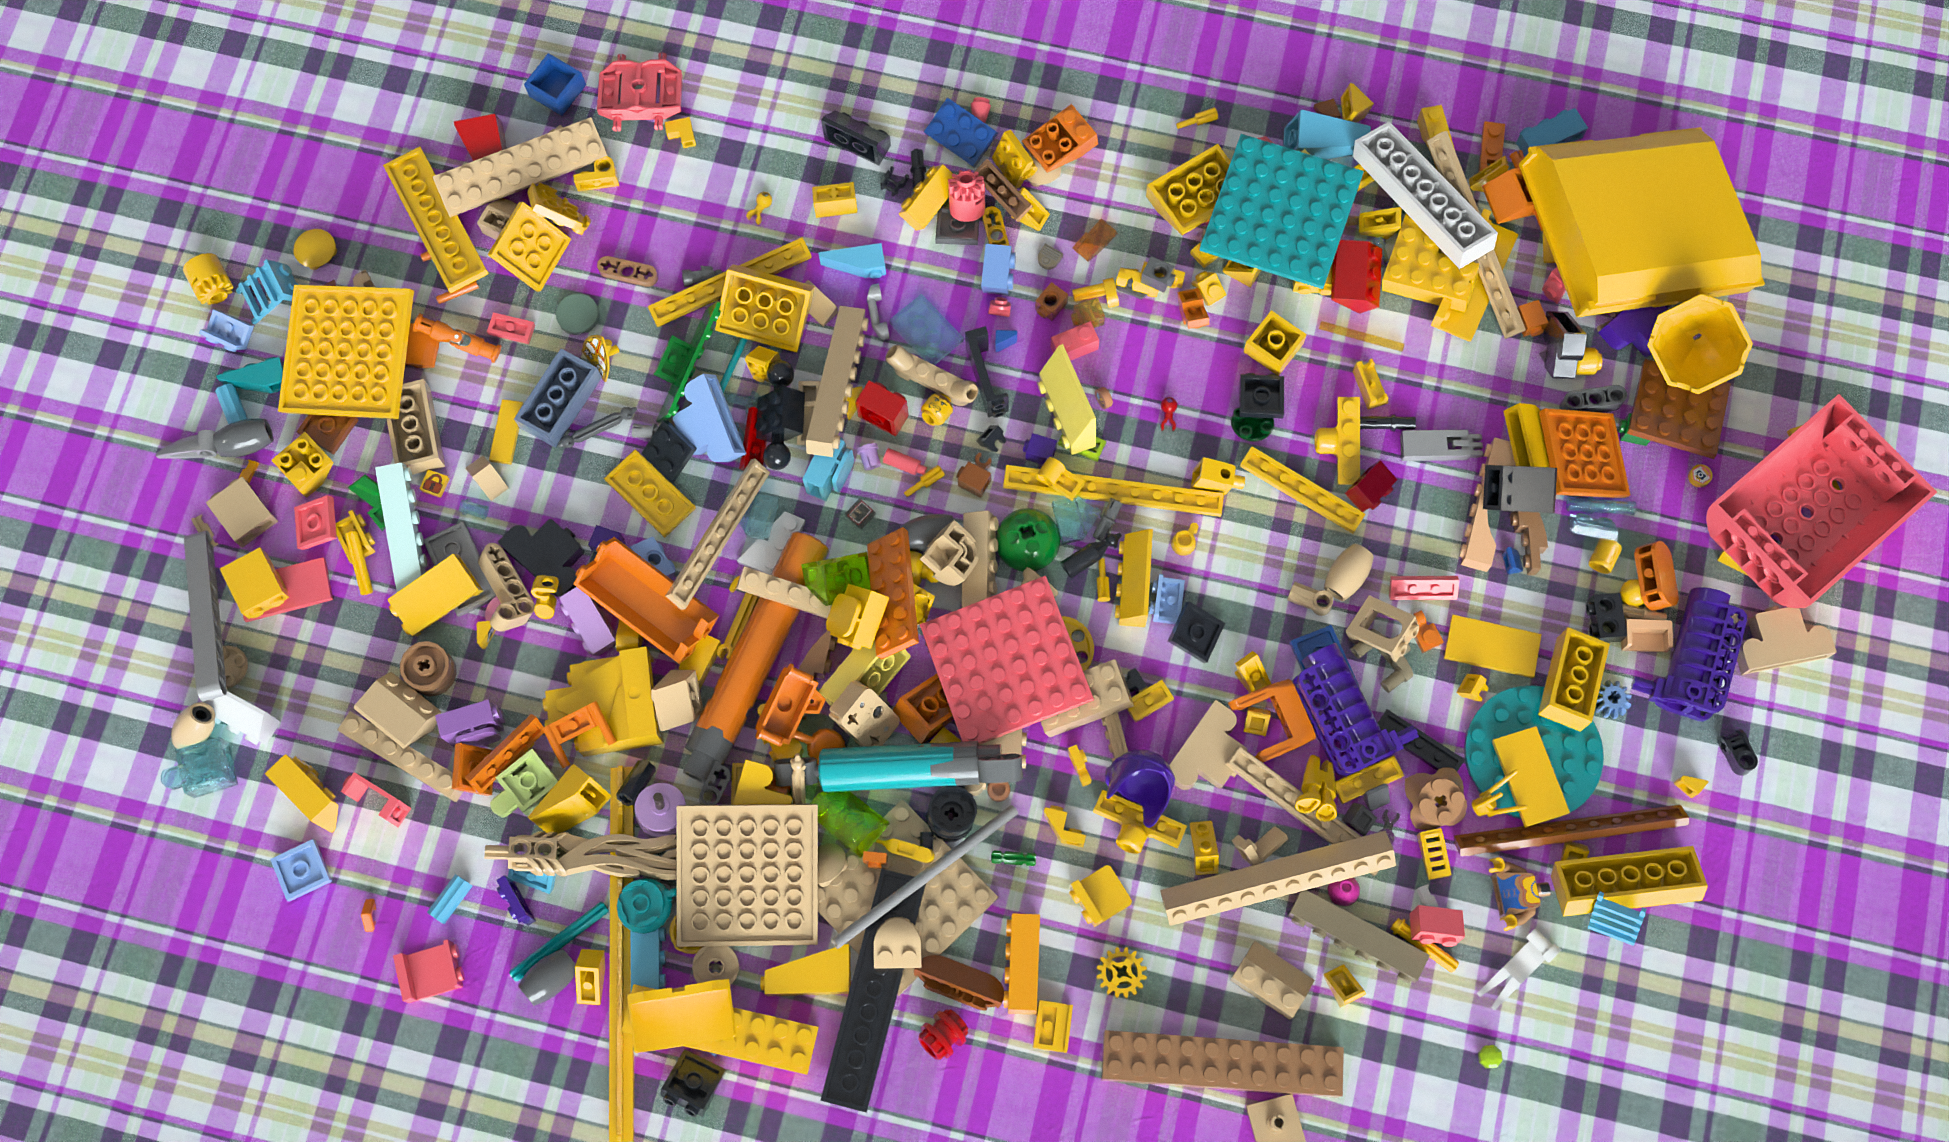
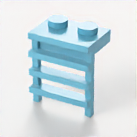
M266 259L262 267H257L253 275L249 274L244 283L240 282L238 284L237 294L243 293L254 315V318L251 320L252 324L256 325L283 300L292 302L294 285L299 284L295 281L292 270L287 264ZM258 278H260V280H261V282H262V284H263V286H264V288H265V290H266V292H267V294H268V296H269V298H270V300H271V303H270V304H269V302H268V300H267V298H266V296H265V294H264V292H263V290H262V288H261V286H260V284H259V282H258V280H257ZM250 285H251V287H252V289H253V291H254V293H255V295H256V297H257V299H258V301H259V303H260V305H261V307H262V309H263L262 311H260V309H259V307H258V305H257V303H256V301H255V299H254V297H253V295H252V293H251V291H250V288H249Z
M1599 892L1588 929L1634 946L1647 909L1642 907L1641 912L1604 899V893Z

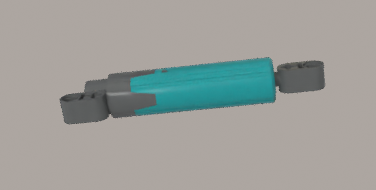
M978 741L824 748L819 754V764H817V759L814 757H801L806 766L805 770H803L805 772V785L816 784L820 781L824 792L980 785V783L1017 782L1023 779L1022 756L1020 754H1002L1001 744L979 745ZM792 758L774 761L775 782L777 786H792L793 769L790 762Z

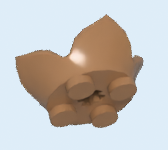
M1441 768L1432 775L1416 773L1405 779V793L1413 805L1410 819L1415 828L1434 830L1444 825H1456L1465 817L1467 801L1463 793L1464 786L1461 777L1455 769ZM1442 796V803L1437 804V806H1435V804L1437 803L1436 801H1434L1435 797Z

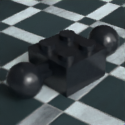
M778 360L768 367L767 379L774 386V391L758 397L756 438L771 442L764 449L763 460L773 470L785 468L791 460V452L784 444V441L803 434L805 392L787 387L794 379V369L788 362Z

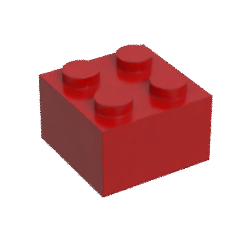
M869 380L856 400L858 417L896 437L909 416L907 400H905L906 398L898 392L892 393L879 382L873 383Z

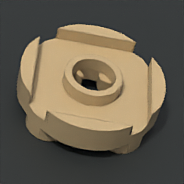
M704 946L694 957L693 975L697 983L729 979L731 985L737 978L739 971L737 955L728 946ZM712 961L715 963L720 961L723 966H720L722 968L720 973L716 971L714 973L710 972L709 968L711 966L709 964Z

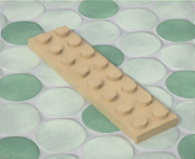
M590 117L435 175L433 180L449 217L529 188L532 183L537 185L594 163L595 160L608 155Z

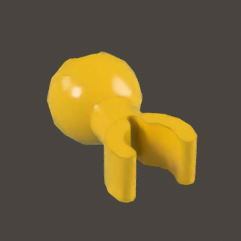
M760 192L756 197V207L746 214L748 220L757 214V219L755 220L757 225L762 221L761 213L764 208H768L772 204V196L768 192Z

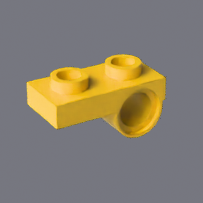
M1049 457L1036 474V479L1071 501L1074 500L1085 484L1084 480L1066 470L1065 466L1053 457Z

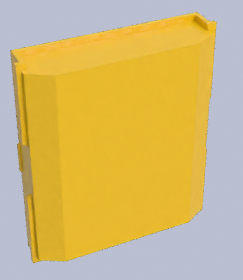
M1701 127L1645 133L1625 138L1598 141L1584 140L1532 146L1528 148L1529 153L1519 163L1576 317L1651 306L1674 305L1679 302H1685L1699 294L1720 297L1747 293L1755 287L1765 285L1763 277H1761V253L1716 143Z

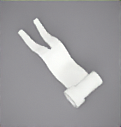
M1536 928L1526 937L1529 942L1477 993L1481 997L1510 975L1512 976L1491 1008L1494 1011L1544 960L1549 963L1562 950L1555 943L1552 944Z

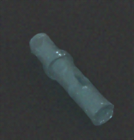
M1568 497L1566 504H1573L1566 506L1567 511L1586 512V514L1596 512L1635 515L1636 509L1633 508L1636 507L1635 501L1594 499V497H1588L1587 499Z

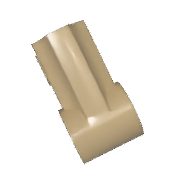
M1295 581L1287 599L1290 602L1313 610L1315 614L1320 616L1327 615L1333 605V596L1328 591H1318ZM1323 599L1327 601L1328 605L1321 607L1317 604V601Z

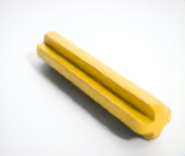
M357 530L346 532L345 536L360 594H371L373 589Z

